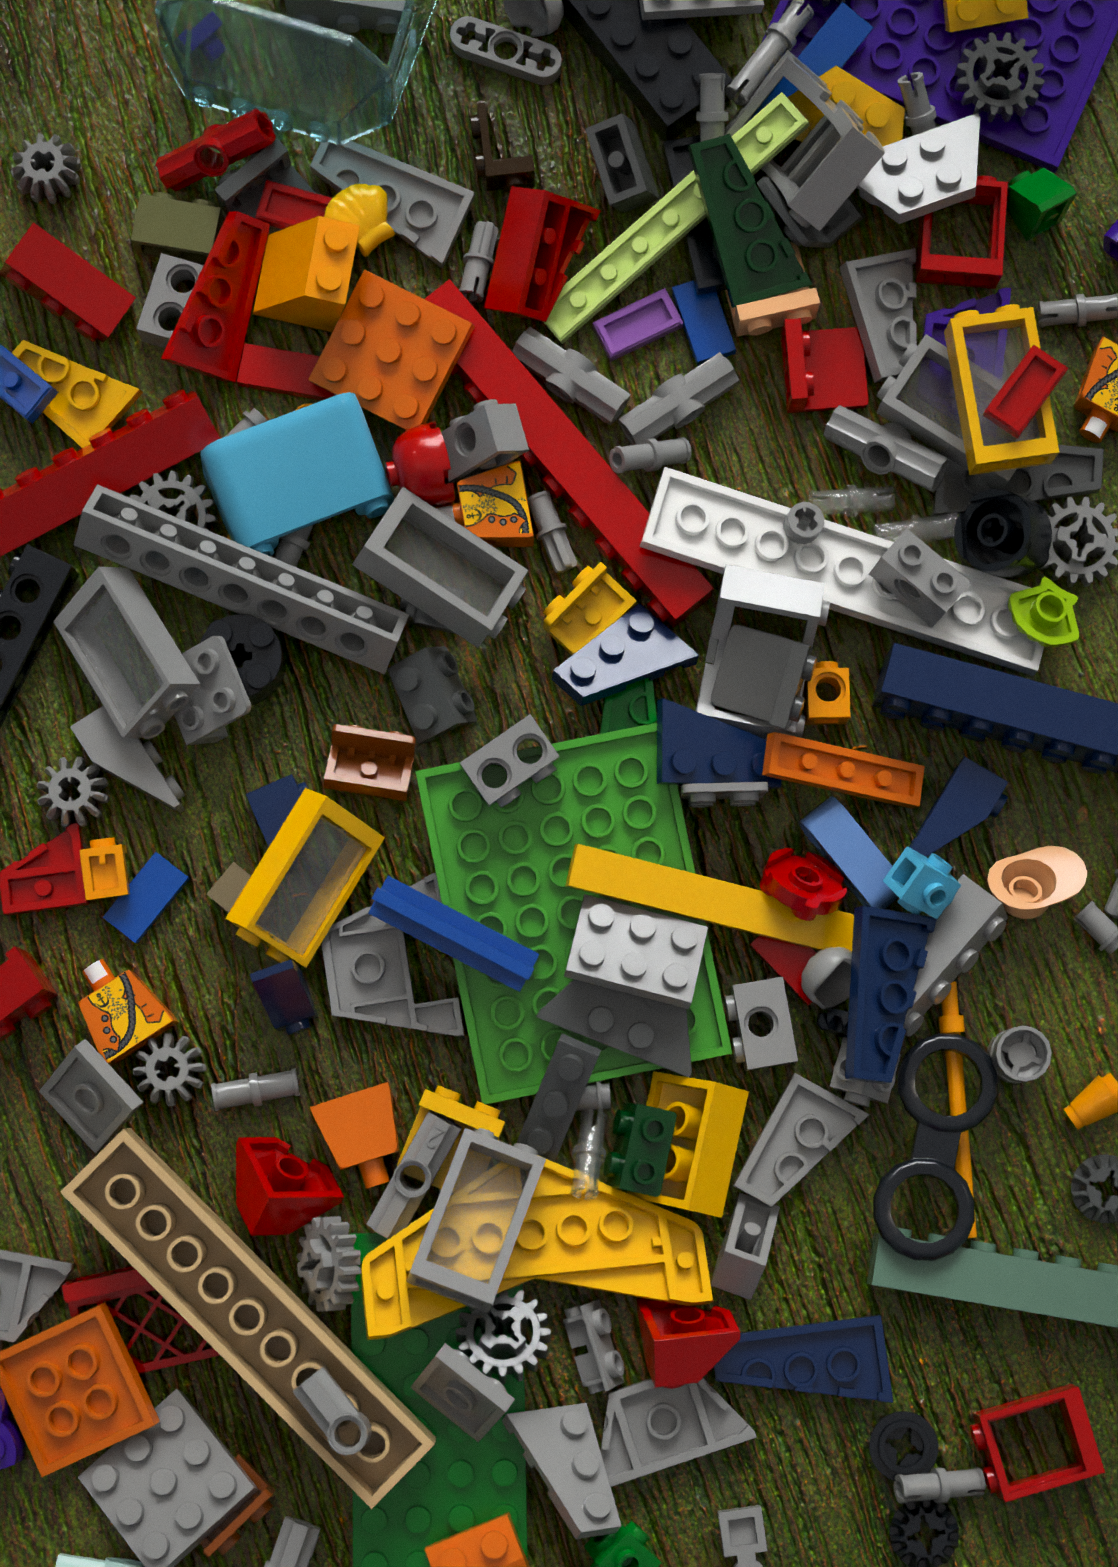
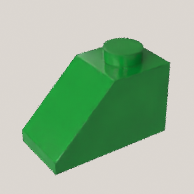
M1045 168L1033 174L1030 171H1024L1008 183L1006 209L1025 240L1028 241L1060 224L1077 193L1073 186Z

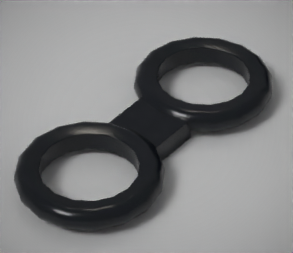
M937 1033L919 1040L904 1055L898 1070V1094L905 1111L917 1122L909 1160L894 1165L881 1178L873 1197V1219L881 1238L895 1252L912 1260H938L953 1254L968 1239L975 1221L974 1198L967 1181L954 1169L960 1135L964 1131L977 1127L991 1113L998 1096V1074L990 1056L975 1041L959 1034ZM938 1051H953L965 1056L975 1066L980 1078V1093L975 1105L969 1111L957 1116H942L931 1111L920 1100L915 1088V1074L920 1062L928 1055ZM914 1176H930L941 1181L952 1192L956 1202L957 1218L952 1230L943 1239L933 1243H918L905 1237L896 1227L891 1215V1200L896 1188L904 1180Z

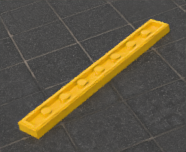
M575 844L565 884L567 887L819 951L836 946L852 951L854 914L836 910L828 915H816L812 921H805L797 918L792 913L791 908L761 890L581 844Z

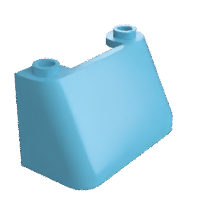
M351 392L335 395L218 439L207 445L200 454L205 481L230 539L270 557L274 554L273 549L278 546L279 537L355 509L358 515L376 518L385 514L394 501V495L363 410L355 393Z

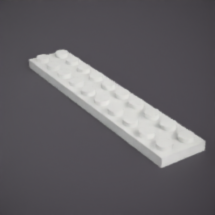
M664 467L640 547L721 574L724 573L725 565L728 564L825 583L823 600L830 601V610L1031 676L1038 672L1044 646L1029 640L1026 634L1020 633L1012 620V613L1008 610L1010 595L1031 587L944 559L967 578L971 584L932 628L869 575L879 559L894 542L824 519L823 529L814 541L808 544H797L786 536L783 529L784 520L791 508ZM803 516L799 520L797 527L804 531L806 527H809L811 520Z

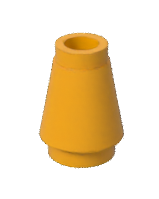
M1110 1072L1102 1078L1098 1075L1070 1102V1105L1063 1109L1077 1130L1118 1113V1082Z

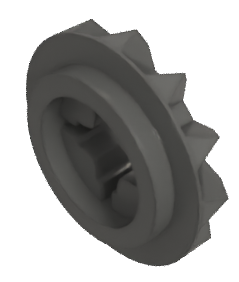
M1106 1154L1092 1156L1078 1166L1072 1177L1071 1194L1076 1207L1084 1216L1095 1222L1115 1223L1118 1221V1195H1109L1106 1201H1103L1101 1207V1192L1096 1190L1094 1186L1089 1185L1090 1182H1105L1107 1176L1112 1172L1110 1176L1112 1178L1111 1185L1117 1188L1118 1191L1117 1156Z

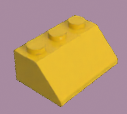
M653 1071L646 1106L672 1111L677 1114L661 1194L658 1197L632 1191H627V1193L645 1201L722 1218L749 1091L718 1082Z

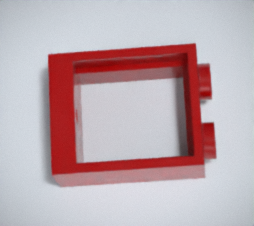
M987 175L977 176L975 197L959 202L990 205L987 258L930 254L933 212L919 217L915 282L996 289L1003 274L1008 182L997 181L995 177Z
M1073 1384L1064 1385L972 1413L975 1424L969 1426L972 1440L977 1451L984 1450L988 1467L982 1468L986 1486L990 1494L996 1493L997 1497L1004 1502L1105 1473L1078 1386ZM1059 1403L1077 1463L1008 1483L990 1422Z

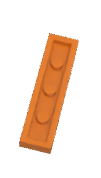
M772 732L767 734L762 775L913 809L920 807L925 766Z

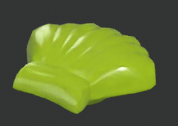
M1045 576L1042 578L1039 586L1017 591L1010 595L1008 610L1012 613V620L1016 624L1018 631L1026 634L1029 640L1038 642L1039 645L1044 647H1058L1070 645L1079 638V630L1073 610V605L1078 600L1076 595L1061 589Z

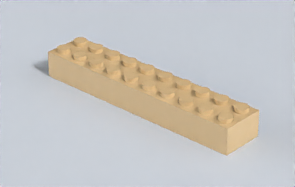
M131 1128L123 1129L60 1192L371 1509L435 1445L436 1436ZM323 1366L357 1410L363 1413L371 1423L372 1434L369 1442L353 1455H342L331 1448L327 1436L293 1393L299 1385ZM350 1420L343 1421L338 1429L341 1440L350 1445L358 1443L361 1437L359 1426Z

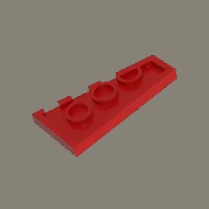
M239 211L228 212L161 360L226 383H236L270 224Z

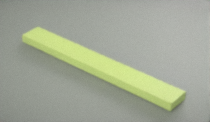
M781 92L732 136V139L752 175H754L810 125L808 120ZM694 170L564 285L547 321L544 322L562 344L707 217Z

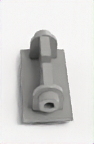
M596 1299L582 1306L578 1305L565 1309L567 1318L563 1319L571 1348L586 1345L588 1353L574 1357L582 1386H587L589 1394H593L603 1390H611L624 1383L622 1376L624 1374L623 1360L620 1353L614 1349L610 1336L611 1320L607 1311L602 1308L600 1300Z

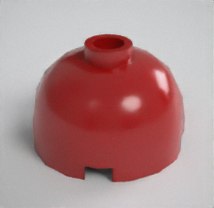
M430 422L407 429L396 439L392 447V461L385 462V470L390 487L398 486L399 490L404 487L433 507L454 503L453 482L445 484V479H448V470H451L440 428H436V422Z

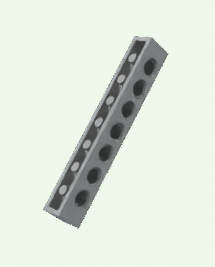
M98 484L81 513L74 546L238 614L256 617L274 629L385 674L409 617V614Z

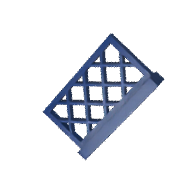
M387 876L381 888L377 887L372 897L375 901L368 914L519 992L526 979L529 980L534 970L533 966L539 953L390 876Z

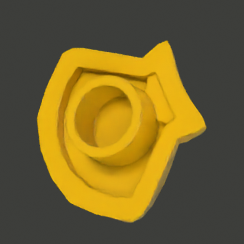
M367 184L350 185L333 197L325 209L324 217L360 225L356 247L359 248L364 257L368 256L379 244L395 235L393 228L387 223V193L380 186Z

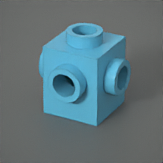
M908 846L883 879V882L899 897L897 902L903 908L916 915L924 912L935 919H938L944 909L953 901L956 892L961 887V884L949 873L953 867L947 861L934 853H931L927 858Z

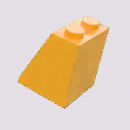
M317 216L269 234L263 256L253 315L333 332L346 304L360 225Z

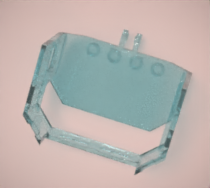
M157 0L154 9L161 55L186 99L204 108L215 107L228 111L236 117L255 108L261 112L265 111L272 122L276 135L275 140L278 138L280 142L282 141L284 131L291 130L308 135L317 142H331L342 145L392 123L437 0L405 1L387 65L352 35L235 0ZM408 40V48L395 81L406 41Z

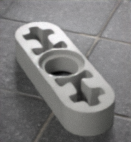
M470 16L459 18L451 27V47L459 57L539 85L553 83L561 73V54L552 44ZM468 31L475 32L476 40H470L468 45L462 43V36H466ZM490 36L488 52H483V43L486 44V37ZM502 42H510L517 48V53L513 58L504 60L495 54L496 46ZM524 49L529 50V59L526 58L525 66H523L521 63L524 58ZM543 57L550 58V66H546L544 71H539L537 69V62H541Z

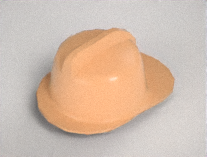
M1051 845L997 861L989 869L987 882L991 893L1003 903L1004 909L1008 914L1020 919H1033L1042 915L1049 906L1077 895L1085 886L1087 869L1084 861L1077 853L1065 847Z

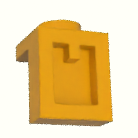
M115 837L90 840L89 849L79 850L86 900L130 895L125 854H127L126 845H116Z

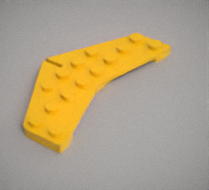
M546 1159L497 1294L533 1279L685 1306L705 1305L713 1301L704 1237L697 1223ZM500 1162L452 1195L426 1260L488 1284L522 1192L519 1168ZM434 1208L365 1256L361 1265L362 1273L360 1275L367 1340L390 1338L467 1306L406 1282Z

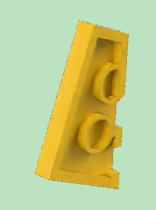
M22 340L12 352L13 355L58 391L43 413L81 448L90 445L89 438L107 428L112 429L143 393V391L134 386L115 380L101 372L75 363L68 358L25 340Z

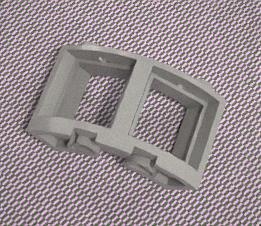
M787 50L760 83L748 103L742 106L727 124L725 135L730 134L732 137L740 130L783 77L788 79L817 106L824 116L784 165L780 167L771 159L761 169L784 195L787 205L791 208L789 211L791 217L805 228H808L811 224L820 231L885 152L881 143L872 132L868 131L866 135L862 133L864 121L843 100L835 104L829 98L832 93L827 88L828 85Z
M726 564L705 662L708 663H705L696 711L766 740L767 734L772 732L802 738L806 716L801 715L799 722L792 721L789 728L783 729L770 725L769 721L756 717L715 710V705L711 702V694L729 635L735 606L806 620L801 642L813 646L817 626L826 625L830 601L823 600L825 583ZM805 680L803 681L800 697H802Z

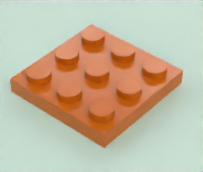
M364 269L308 380L335 395L348 392L355 393L361 408L404 430L426 424L475 326L471 322Z
M106 1302L0 1351V1387L41 1477L155 1426L160 1422Z

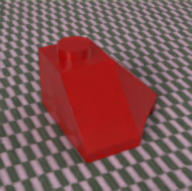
M239 1137L236 1142V1206L250 1235H289L312 1221V1218L319 1217L339 1205L344 1195L330 1168L314 1158L309 1164L288 1152L291 1145L277 1137Z
M646 1298L636 1299L645 1363L655 1388L675 1389L684 1384L698 1383L740 1340V1329L731 1311L728 1309L714 1306L711 1308V1312L693 1306Z

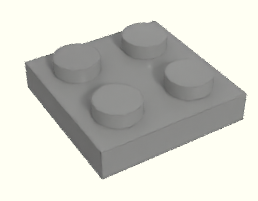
M86 1039L74 1046L39 1090L42 1096L95 1154L107 1146L143 1103L133 1089Z
M446 1343L410 1387L477 1442L485 1436L515 1400L507 1393L505 1387L498 1380L484 1375L472 1365L471 1360L466 1354L457 1349H452Z

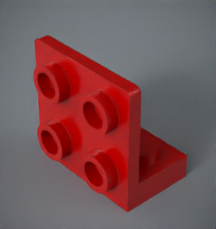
M801 318L784 319L780 341L787 413L835 410L839 405L847 409L866 408L869 399L865 356L858 327L802 331Z

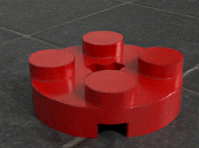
M793 848L779 849L769 856L759 884L760 889L765 894L773 896L779 902L791 908L792 913L797 918L805 921H812L816 915H828L838 910L846 895L847 887L843 889L842 882L844 877L831 862L811 852H807L805 858L792 855L795 850Z

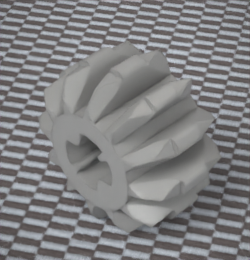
M38 132L36 137L37 143L32 145L29 141L23 139L22 146L25 152H13L12 158L17 166L11 168V174L14 180L19 181L17 187L22 194L31 193L32 200L37 204L46 195L49 202L55 205L57 200L56 194L61 192L63 196L70 198L71 192L67 185H79L80 178L76 172L81 169L82 165L79 158L74 157L75 149L72 144L68 142L62 145L60 136L56 134L46 142L44 135ZM47 166L51 170L47 172L42 167Z
M65 757L60 758L59 766L61 771L56 772L52 767L47 766L44 771L52 778L51 781H39L37 783V788L48 792V794L41 796L37 802L41 807L51 806L46 814V817L51 821L61 816V825L66 828L73 823L75 816L77 823L81 827H85L88 823L86 813L90 812L96 818L102 815L100 810L94 806L96 802L102 804L109 802V797L106 794L97 792L109 785L108 780L104 777L96 778L100 771L96 764H92L85 769V759L82 757H76L72 768ZM71 784L81 793L80 797L76 800L69 797V794L65 791Z
M165 1033L163 1048L156 1039L150 1038L147 1042L153 1053L149 1055L146 1052L138 1051L136 1054L138 1059L147 1062L146 1067L133 1068V1075H147V1079L140 1082L137 1086L138 1090L145 1092L155 1086L150 1095V1101L153 1103H158L165 1092L167 1105L175 1106L177 1101L176 1091L179 1092L185 1101H190L192 1095L186 1086L190 1084L201 1089L204 1085L201 1080L193 1078L194 1072H205L207 1065L192 1063L193 1060L202 1054V1050L196 1047L185 1053L190 1039L182 1036L176 1046H174L173 1034ZM175 1058L178 1063L174 1066L180 1069L177 1077L169 1076L165 1081L162 1078L165 1072L160 1071L163 1062L171 1063Z

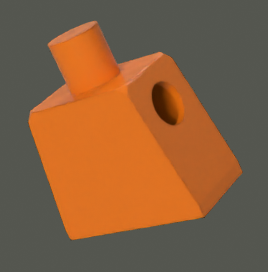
M389 1082L310 1107L311 1113L340 1170L358 1165L366 1189L390 1182L383 1157L400 1152L393 1094Z

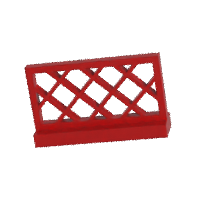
M133 1266L68 1279L62 1285L65 1303L68 1302L71 1318L81 1313V1306L95 1303L100 1305L108 1300L121 1298L115 1307L108 1302L106 1304L113 1318L116 1316L137 1329L126 1346L127 1350H130L140 1333H143L162 1346L154 1360L143 1362L130 1354L138 1374L220 1356L213 1347L203 1348L207 1343L205 1339L202 1340L196 1350L184 1352L170 1343L183 1323L192 1329L194 1328L173 1307L162 1301L163 1296L161 1294L157 1298L149 1293V1291L156 1289ZM139 1294L153 1303L141 1323L119 1310L128 1296ZM157 1306L179 1320L167 1340L145 1327ZM166 1349L176 1354L161 1358Z

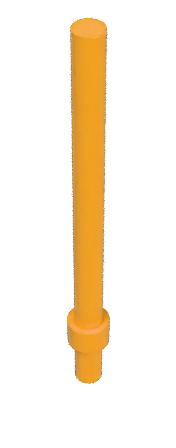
M952 982L949 994L941 1002L942 1016L938 1017L939 1033L961 1035V1032H965L964 1015H959L957 982ZM945 1051L950 1116H957L967 1112L963 1056L953 1051ZM967 1130L960 1135L954 1169L967 1181L974 1198L969 1131ZM976 1218L968 1238L977 1237Z

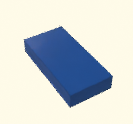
M694 281L672 287L671 293L683 321V328L696 365L703 364L719 352L724 357L734 355L736 347L717 293L697 295Z
M155 852L129 884L130 895L119 896L103 918L134 943L138 944L190 878L159 853Z

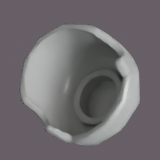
M503 0L504 9L510 22L517 28H531L533 30L531 37L549 35L558 30L564 15L562 0Z
M838 946L829 947L817 952L807 962L802 972V990L821 1009H831L849 998L852 951Z

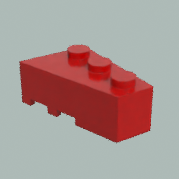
M511 186L484 308L512 317L546 322L568 277L564 272L573 254H580L585 244L581 241V238L589 222L596 221L601 210L546 190Z
M34 222L8 256L0 270V276L8 280L16 288L39 300L40 304L52 314L58 317L62 315L76 324L74 328L85 338L93 342L96 339L105 342L136 299L135 296Z
M14 946L5 953L9 960L0 965V1042L12 1035L17 1030L14 1024L26 1016H29L32 1020L52 1007L50 1000L58 995L32 954L17 946Z

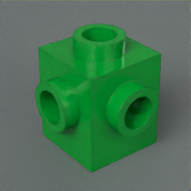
M620 1520L622 1526L617 1533L591 1537L584 1545V1548L594 1560L590 1567H659L662 1564L646 1544L650 1537L633 1520L627 1525Z

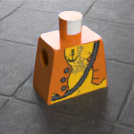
M1104 336L1091 354L1073 406L1079 412L1087 415L1079 433L1094 443H1101L1109 428L1118 433V344Z
M514 461L458 481L459 503L436 507L437 510L493 547L534 546V535L520 461Z
M104 959L96 961L82 971L94 992L81 999L78 1004L98 1052L111 1067L148 1044L147 1041L150 1038H157L179 1023L170 1010L133 971L127 970L115 977Z

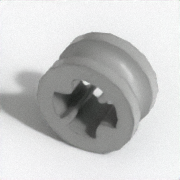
M810 502L797 503L790 509L784 520L783 529L786 536L797 544L811 543L823 529L824 515L818 506ZM803 516H806L811 522L809 527H806L803 531L797 527V524Z

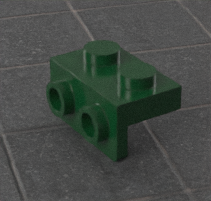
M623 1103L622 1110L619 1109L616 1112L613 1121L612 1131L614 1135H617L614 1150L607 1154L604 1163L603 1174L604 1177H607V1185L658 1197L661 1194L677 1118L675 1112L638 1103Z

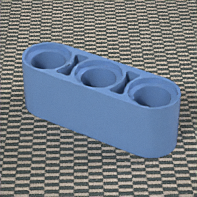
M830 796L799 821V826L807 838L826 860L839 869L844 877L843 882L863 906L886 909L899 898L883 882L892 865L835 797Z

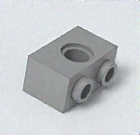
M496 399L485 400L474 405V411L470 414L455 418L449 422L450 427L441 432L451 470H448V482H458L506 465L529 451L516 403L498 404Z
M907 528L869 573L870 576L932 628L971 584L967 578Z
M783 977L732 985L730 987L731 995L724 996L728 1021H736L738 1037L732 1038L735 1062H743L744 1071L797 1062L798 1056ZM760 1013L769 1019L771 1028L768 1035L758 1037L751 1033L748 1027L751 1015Z

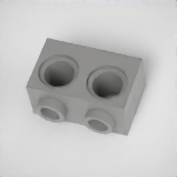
M161 253L136 328L142 342L166 348L173 331L163 329V325L170 318H180L192 292L190 290L186 293H179L175 291L176 286L185 280L196 283L204 265Z
M529 714L461 761L460 766L488 807L497 802L500 808H502L522 794L518 787L532 778L537 784L557 769L553 762L558 760L560 756L531 714ZM534 741L540 746L542 756L536 763L527 764L519 759L517 748L522 742ZM490 765L501 766L507 774L505 784L499 788L486 786L482 780L484 769Z

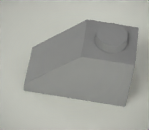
M739 1193L717 1257L711 1286L749 1300L752 1299L766 1267L780 1209L779 1206L773 1205L770 1207L754 1197Z

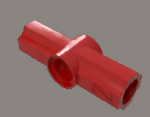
M255 108L224 125L214 124L208 126L202 136L157 159L155 165L158 169L159 179L167 189L170 188L176 192L206 176H221L227 171L229 165L274 143L276 135L271 120L265 111L261 112ZM211 148L217 149L220 153L214 152Z

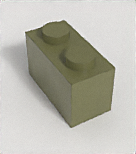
M155 192L152 196L140 194L131 236V242L136 254L160 258L161 253L204 265L224 222L221 207H217L213 202L204 199H194L192 203L180 201L173 195L163 192Z

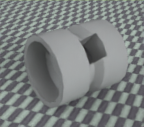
M1018 1026L1001 1031L992 1038L987 1047V1054L993 1062L998 1079L1006 1083L1017 1084L1037 1079L1046 1072L1051 1063L1052 1051L1050 1043L1044 1034L1034 1027Z

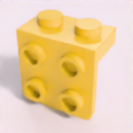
M437 1085L435 1092L425 1089L419 1103L420 1109L397 1166L400 1164L428 1111L432 1110L446 1116L461 1126L462 1129L432 1186L442 1189L464 1129L467 1128L473 1131L474 1128H483L494 1133V1136L498 1137L497 1140L499 1141L506 1122L498 1119L500 1110L478 1101L473 1109L458 1102L461 1094ZM468 1149L452 1194H455L486 1173L491 1157ZM415 1165L405 1167L403 1172L405 1175L425 1182V1174L420 1167Z

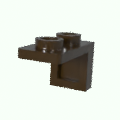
M485 100L477 101V114L470 115L473 140L480 139L482 153H475L477 178L485 177L487 191L504 189L505 192L510 193L511 186L521 188L535 186L533 155L492 160Z

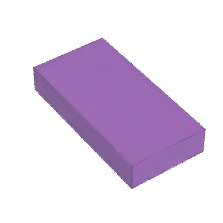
M666 288L593 322L592 327L611 362L682 328L683 321Z

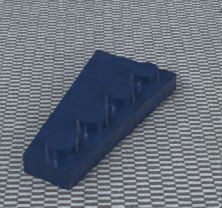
M868 906L854 908L845 1079L878 1084L892 1083L906 1030L903 1028L908 1009L913 1008L917 993L913 989L919 969L924 968L928 954L925 946L929 933L934 932L937 919Z
M881 1315L740 1332V1340L713 1367L715 1381L893 1403Z

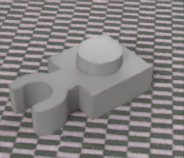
M755 1505L717 1511L723 1556H736L737 1561L733 1567H763L755 1556V1553L768 1551L761 1506Z

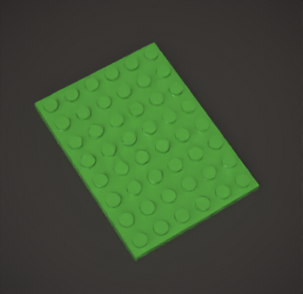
M657 723L553 743L552 746L560 756L558 760L553 762L557 770L537 784L532 778L518 787L522 794L502 808H500L497 802L488 807L461 768L460 762L415 771L442 904L539 953L533 966L534 970L529 980L526 979L520 992L453 958L481 1100L484 1104L537 1094L561 1034L601 1050L588 1083L664 1068L536 1017L538 1011L573 980L564 977L584 894L706 926L705 921L565 886L575 844L695 873L678 786L657 784ZM540 746L518 750L517 755L522 762L533 764L541 758L542 751ZM490 765L484 769L482 780L490 788H499L505 784L507 774L501 766ZM708 932L690 1008L686 1009L691 1062L733 1054Z

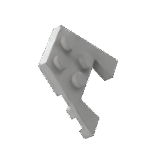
M432 873L423 880L409 886L442 903L436 873ZM371 906L331 926L321 944L332 1016L455 1037L464 1036L458 997L418 1004L414 1003L403 931L368 914Z

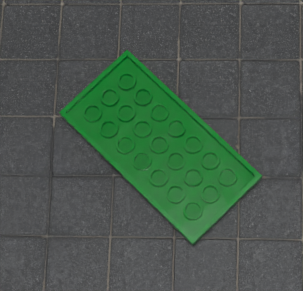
M350 1233L356 1234L357 1238L353 1246L355 1250H359L361 1253V1265L369 1252L388 1240L378 1233ZM356 1275L355 1280L359 1285V1291H352L354 1302L351 1304V1351L436 1436L435 1445L372 1509L352 1490L353 1567H431L424 1550L428 1545L507 1512L511 1516L528 1561L526 1459L523 1456L525 1450L515 1434H509L502 1423L506 1414L525 1411L524 1369L523 1381L518 1382L513 1374L507 1375L506 1383L503 1386L507 1393L515 1400L485 1436L477 1442L410 1388L445 1343L452 1349L458 1350V1346L462 1344L456 1342V1329L462 1327L459 1325V1315L461 1312L471 1314L469 1306L390 1338L367 1340L361 1275ZM523 1284L508 1289V1297L514 1298L519 1290L523 1291ZM477 1326L474 1333V1339L478 1345L480 1338L483 1336L479 1326ZM492 1374L491 1377L499 1381L498 1374Z

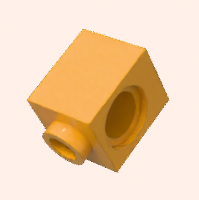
M834 661L816 662L811 681L805 680L803 688L805 725L846 724L851 717L849 668H838V662ZM821 683L832 685L836 689L837 699L829 702L820 699L816 693V686Z

